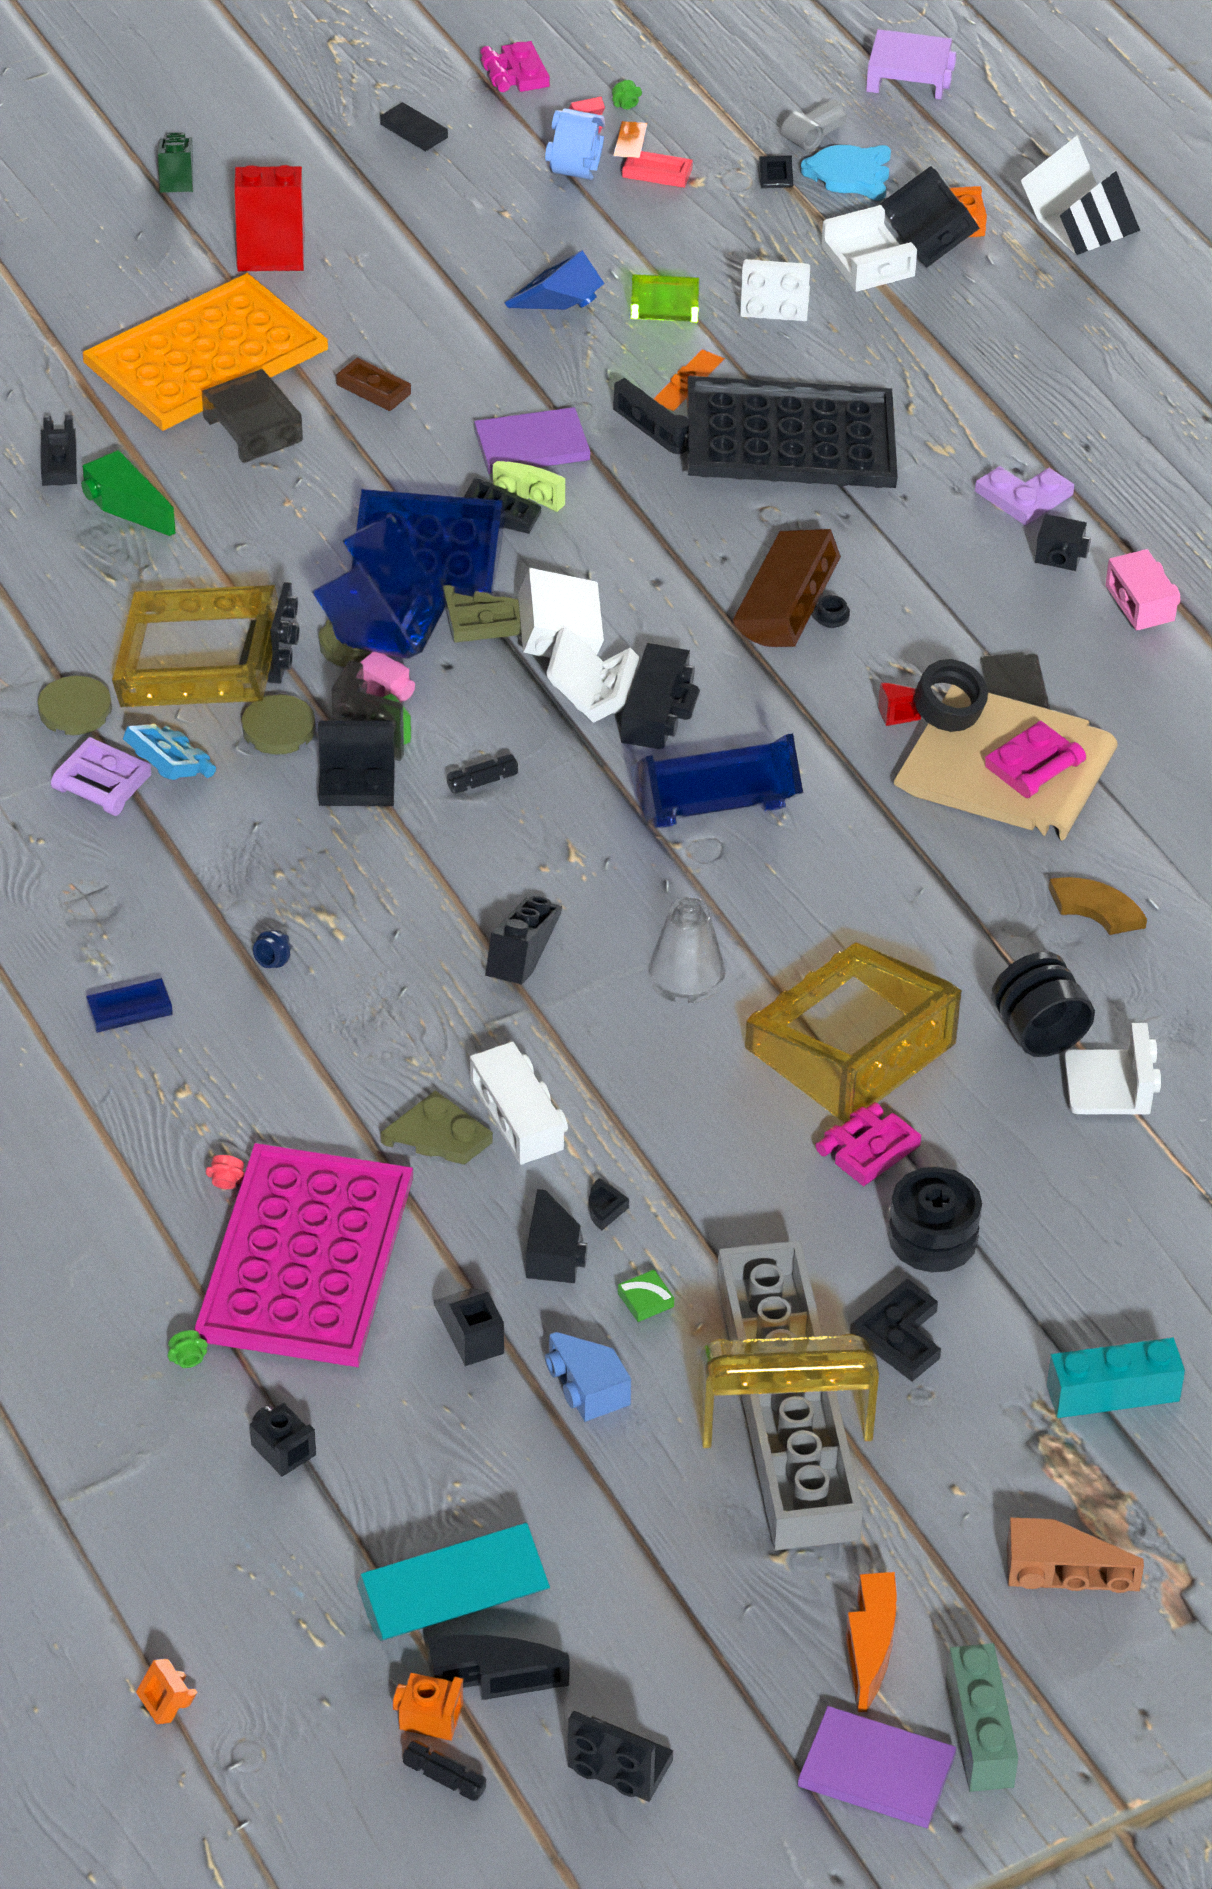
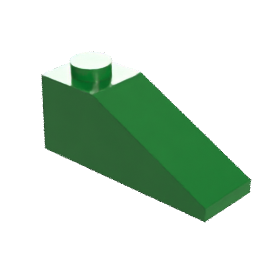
M119 450L82 465L84 481L81 482L82 491L86 498L90 501L93 500L102 511L168 536L176 534L174 507Z

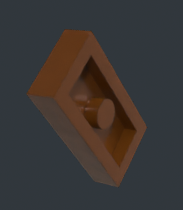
M358 357L336 374L337 386L388 411L393 410L411 395V383Z

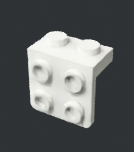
M565 627L558 632L547 669V677L554 687L558 688L579 711L583 712L594 723L612 713L617 714L625 708L632 683L636 676L635 672L639 656L631 648H628L602 661L570 628Z
M1131 1023L1128 1050H1068L1065 1053L1064 1061L1069 1106L1072 1113L1150 1114L1153 1093H1160L1161 1074L1160 1069H1153V1063H1156L1157 1043L1156 1039H1149L1147 1023Z

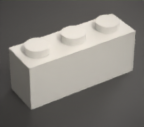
M514 1042L470 1056V1083L518 1163L522 1165L564 1150V1132L568 1130L565 1115L561 1109H555L552 1105L549 1090L543 1081L538 1082L529 1057L526 1054L522 1055Z

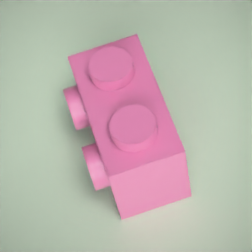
M1148 549L1109 559L1105 586L1136 631L1175 621L1177 605L1180 604L1179 590L1175 584L1169 581L1164 573L1163 566L1160 562H1156Z

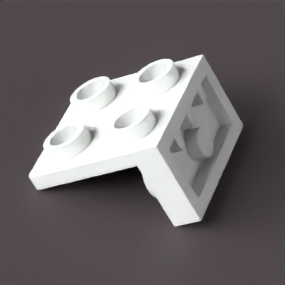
M744 260L740 317L807 321L810 296V265L805 263Z

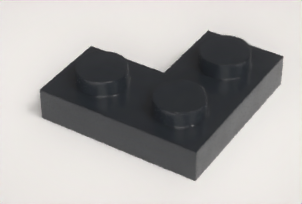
M906 1279L851 1324L850 1335L913 1382L936 1363L941 1356V1348L917 1330L919 1326L937 1312L938 1301L909 1279Z

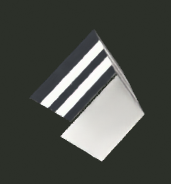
M1077 136L1021 179L1038 221L1075 255L1140 231L1117 171L1115 170L1097 185Z

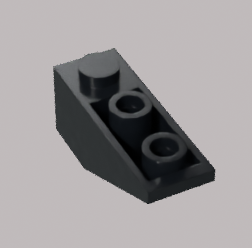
M526 897L491 932L485 976L522 985L534 972L561 915L562 906L551 904V901L545 897Z

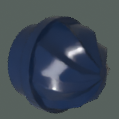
M267 930L257 937L253 945V955L262 967L279 968L288 962L293 945L289 943V936L283 934L280 930Z

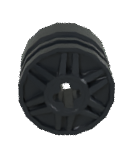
M1036 952L1013 962L998 976L992 987L991 999L995 1007L1002 1015L1006 1024L1009 1025L1024 1052L1033 1057H1049L1062 1053L1080 1041L1094 1022L1095 1009L1081 986L1077 984L1061 956L1053 952Z

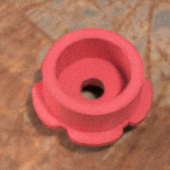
M229 1155L214 1156L211 1167H207L205 1171L206 1175L212 1178V1184L221 1189L235 1188L236 1184L242 1183L245 1174L243 1172L244 1163L240 1159Z

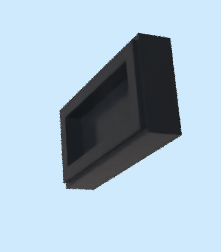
M404 102L380 115V125L425 152L448 138V128Z

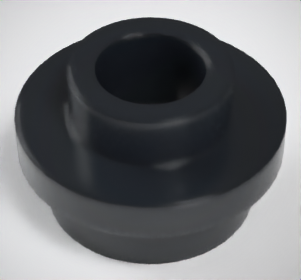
M828 595L821 598L816 605L814 618L825 627L836 628L845 625L849 621L850 609L843 598L836 595Z

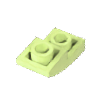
M497 461L493 464L494 485L526 500L530 498L555 512H558L565 506L564 477L521 463Z

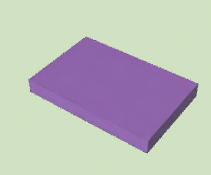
M575 407L474 421L475 434L488 474H493V464L497 461L545 467L590 460V449Z
M827 1706L800 1773L798 1787L928 1829L956 1756L957 1747Z

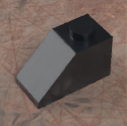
M537 1189L526 1249V1278L575 1283L578 1267L585 1268L588 1243L581 1242V1225L546 1190Z

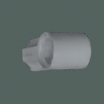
M835 99L805 115L795 111L785 119L782 125V135L805 151L810 152L820 145L824 135L846 124L847 114L844 112L842 104Z

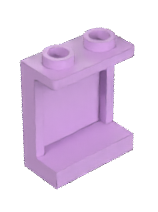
M877 29L868 64L866 92L879 93L882 78L934 84L936 86L935 99L941 100L944 89H950L952 71H954L956 63V52L951 51L952 38Z

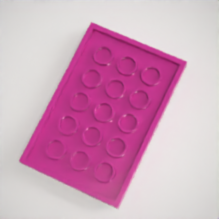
M255 1143L194 1331L199 1332L201 1339L206 1340L208 1344L359 1368L412 1185L413 1167Z

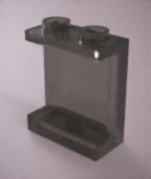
M263 369L202 391L203 418L209 425L217 422L222 424L237 442L239 459L243 463L297 444L303 440L302 414Z

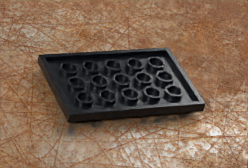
M688 376L687 418L690 422L687 433L688 476L896 488L898 474L892 388Z

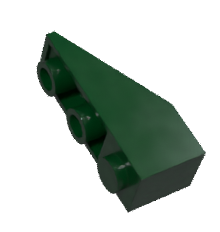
M168 133L166 138L160 139L158 150L160 193L193 192L192 138H186L185 133Z

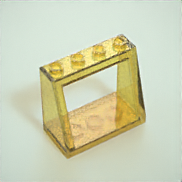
M855 942L844 951L835 953L830 961L818 970L809 972L800 983L789 991L781 992L775 1001L764 1009L755 1011L746 1021L745 1048L845 1123L850 1120V1114L860 1107L866 1108L874 1102L878 1103L956 1044L962 990L945 979ZM853 977L906 1014L852 1055L787 1027L789 1023Z

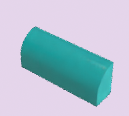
M523 1523L361 1573L357 1588L375 1635L380 1641H384L548 1590L550 1585L528 1523Z

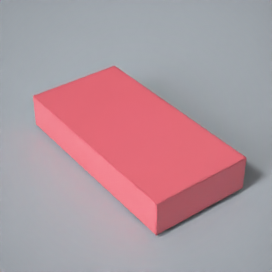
M641 151L639 158L627 157L622 168V178L685 188L693 168V160Z

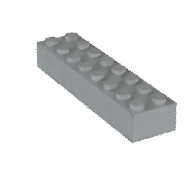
M801 1240L719 1249L717 1282L774 1550L860 1541L863 1507Z

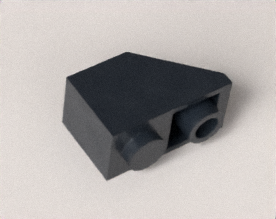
M471 1288L434 1300V1306L465 1366L504 1354V1321L488 1291Z

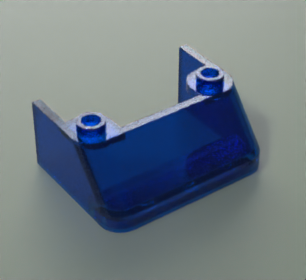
M389 514L343 539V543L358 567L319 586L312 593L333 624L335 636L342 644L346 643L352 648L410 659L423 652L445 609V602L441 591L393 515Z
M793 733L786 734L770 744L660 761H654L653 755L645 756L630 767L632 782L646 822H654L655 828L677 825V818L763 805L764 811L786 808L785 801L791 800L803 793Z

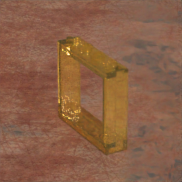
M275 585L134 592L112 678L120 707L263 701L272 660L271 626L279 602ZM147 612H155L156 614H146V613H147ZM257 618L247 665L137 669L148 623ZM245 683H251L252 688H246ZM132 688H135L136 693H131Z

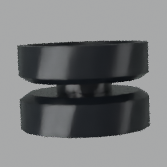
M939 1166L924 1167L907 1173L895 1185L891 1198V1218L888 1230L891 1249L907 1265L914 1269L931 1273L951 1271L964 1265L974 1255L978 1243L979 1222L982 1212L980 1191L971 1179L956 1170Z

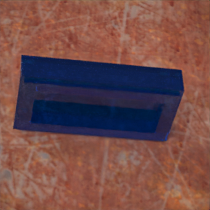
M162 978L86 996L87 1007L97 1033L173 1015L172 1004Z

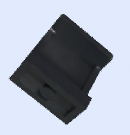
M933 166L928 167L880 204L907 243L912 242L915 246L917 256L926 268L980 229L967 208L957 199Z

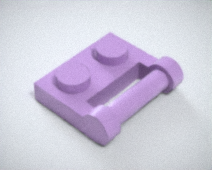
M89 737L56 770L51 780V787L62 793L69 791L102 806L105 812L117 816L123 810L125 802L151 776V764ZM79 774L113 790L108 793L74 777Z

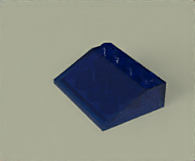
M361 489L349 592L444 599L443 586L450 585L455 586L456 594L474 597L475 591H479L493 596L505 521L502 500Z

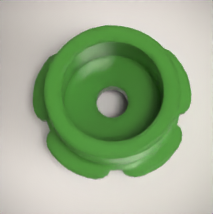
M632 80L621 81L612 89L614 106L617 108L622 107L626 110L635 107L639 102L638 97L642 95L641 88L636 87Z
M194 1330L182 1331L169 1340L167 1357L169 1361L182 1368H191L202 1362L203 1357L207 1353L208 1344L206 1340L201 1339L199 1332Z

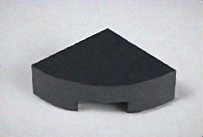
M598 1178L590 1190L589 1214L593 1223L602 1231L629 1208V1198L601 1178Z

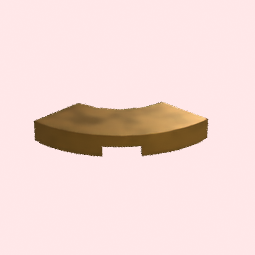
M1073 877L1049 880L1050 893L1061 915H1080L1091 918L1101 924L1109 935L1146 928L1147 918L1140 907L1127 895L1109 885L1090 879Z

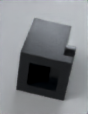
M285 1403L274 1409L271 1406H264L256 1412L252 1423H250L251 1445L281 1477L316 1456L315 1429L310 1424L306 1426Z

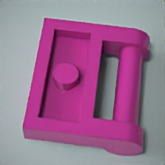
M1040 720L985 756V767L1023 797L1030 798L1039 791L1041 785L1068 767H1076L1086 760V753L1078 743H1070Z

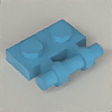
M155 724L127 726L123 740L135 749V753L138 756L146 759L156 767L161 776L176 780L180 777H191L201 773L206 778H209L216 772V766L210 762V757L203 750L193 748L189 744V739L180 731H173L169 726L160 729Z

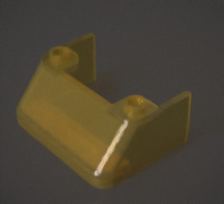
M854 1334L746 1340L717 1339L710 1342L701 1349L699 1356L698 1401L703 1448L712 1447L714 1396L858 1390L864 1441H873L879 1370L877 1358L869 1343L864 1338Z

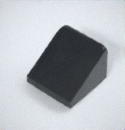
M792 155L759 156L758 172L761 188H793Z

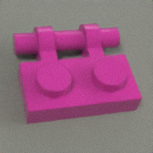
M532 41L516 42L501 46V54L493 51L490 46H485L481 49L482 65L485 70L490 72V81L500 92L508 91L510 86L513 85L517 86L519 92L550 87V76Z
M874 1102L866 1108L860 1107L850 1114V1120L843 1125H835L824 1133V1138L817 1142L815 1147L817 1152L823 1157L832 1151L837 1152L835 1164L864 1187L921 1145V1134L894 1113L880 1120L879 1118L884 1114L883 1109L878 1103ZM859 1132H860V1133H863L861 1136H859V1137L856 1138V1139L853 1137V1136H855V1135H856L857 1133H859Z

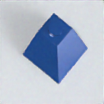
M582 250L545 269L504 303L508 308L566 310L576 304L582 308L597 298L594 292L605 283Z

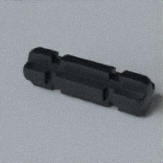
M507 754L498 757L497 762L491 759L465 768V772H462V769L449 772L447 774L448 787L452 793L457 794L467 791V786L473 789L499 781L502 775L504 779L514 776L518 773L517 760L513 754Z
M418 1740L410 1742L403 1753V1763L416 1771H420L422 1768L424 1770L423 1775L453 1791H456L458 1788L461 1789L459 1794L472 1801H477L484 1793L487 1786L485 1776L474 1770L466 1772L465 1765L437 1750L432 1751V1753L429 1752L430 1747Z

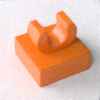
M169 1659L153 1660L136 1690L137 1695L156 1724L171 1723L179 1708L189 1707L198 1693L196 1689H188L183 1682L186 1674L182 1671H176Z

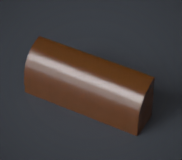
M831 529L779 531L733 618L736 628L746 638L767 647L796 646L841 558Z

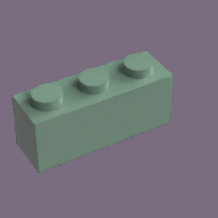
M994 1643L950 1647L946 1680L969 1792L1014 1788L1019 1757Z

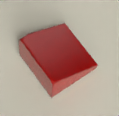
M880 683L878 709L886 726L921 720V715L918 713L914 702L916 688L892 683Z

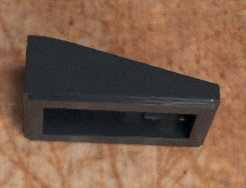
M478 478L473 479L463 499V518L530 534L541 514V506ZM518 514H524L523 518L517 517Z

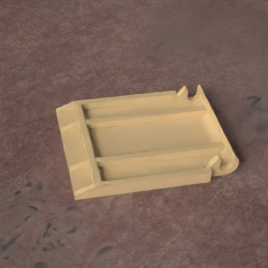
M951 685L942 700L944 704L955 708L971 705L968 695L955 685ZM988 693L987 703L980 717L973 726L966 730L949 732L937 729L928 723L896 776L894 785L914 797L1032 831L1036 826L1043 836L1047 834L1049 825H1053L1059 829V837L1063 841L1069 834L1117 749L1118 743L1111 733L1089 726V720ZM1041 720L1070 743L1076 742L1082 746L1086 753V760L1076 767H1068L1041 785L1036 794L1030 798H1025L985 767V756Z

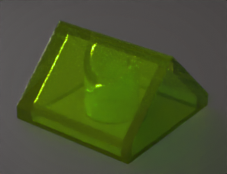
M632 274L631 319L698 322L700 278Z

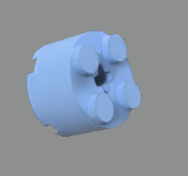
M566 108L563 111H555L552 121V129L556 130L554 141L548 142L545 153V161L550 162L549 167L553 173L589 180L594 178L590 170L597 171L601 158L604 136L598 135L599 126L605 127L603 115Z

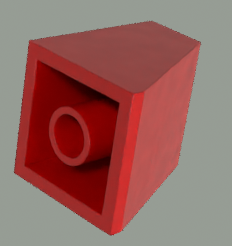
M249 165L246 167H235L237 270L304 271L305 224L302 166L258 167Z

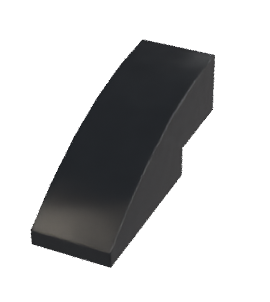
M450 1635L427 1638L428 1666L431 1677L453 1681L454 1677L462 1678L463 1688L479 1687L481 1700L569 1686L570 1659L568 1653L547 1645L517 1638L492 1635Z

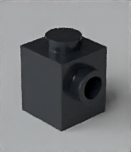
M1045 514L1037 537L1035 563L1076 571L1080 558H1087L1091 538L1085 537L1087 522Z

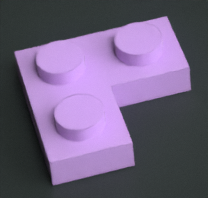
M999 466L976 481L975 492L1026 526L1071 497L1074 493V484L1051 468H1047L1025 483Z

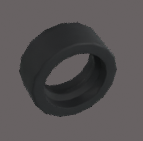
M954 659L938 660L930 664L923 672L915 689L914 702L918 713L923 719L937 729L949 732L964 731L973 726L980 717L987 703L988 687L983 676L969 664ZM937 683L955 685L968 695L971 705L963 708L948 706L938 700L933 694L931 686Z

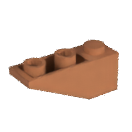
M1010 1517L1007 1539L1008 1586L1024 1587L1026 1589L1041 1587L1066 1588L1071 1591L1090 1589L1110 1590L1116 1593L1127 1591L1140 1592L1144 1569L1143 1558L1055 1519Z

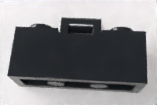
M647 643L622 714L621 743L659 750L663 749L668 736L675 737L678 719L688 720L692 717L700 689L698 686L693 685L695 666L689 665L690 650ZM682 698L681 703L676 702V700Z

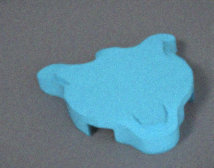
M852 145L829 146L815 155L804 159L801 162V173L815 182L819 179L826 182V190L838 193H857L874 201H881L886 197V186L883 183L889 178L890 171L888 167L881 165L890 160L891 149L885 145L869 148Z

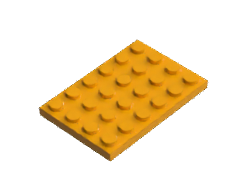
M246 273L83 351V362L159 429L164 431L328 350V339L251 275Z

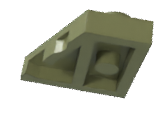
M443 586V598L454 643L522 635L518 599L504 596L494 597L489 593L475 591L474 597L456 594L455 586Z
M435 1090L381 1132V1143L392 1148L395 1142L415 1146L417 1154L430 1157L440 1156L447 1161L465 1165L493 1143V1132Z

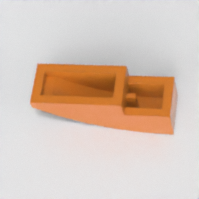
M895 1572L860 1574L857 1596L859 1612H848L846 1643L858 1712H867L880 1689L888 1668L893 1646L897 1592Z

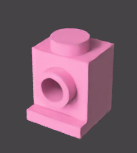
M379 646L356 665L357 692L381 705V697L393 694L401 703L412 696L415 682L409 679V668L387 657L385 648Z

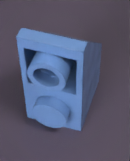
M559 1332L549 1335V1353L545 1354L547 1368L553 1378L559 1377L563 1384V1393L570 1408H577L584 1422L631 1405V1377L613 1348Z

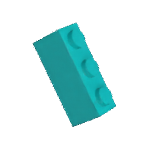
M1174 1337L1051 1354L1046 1386L1056 1418H1065L1180 1402L1185 1368Z

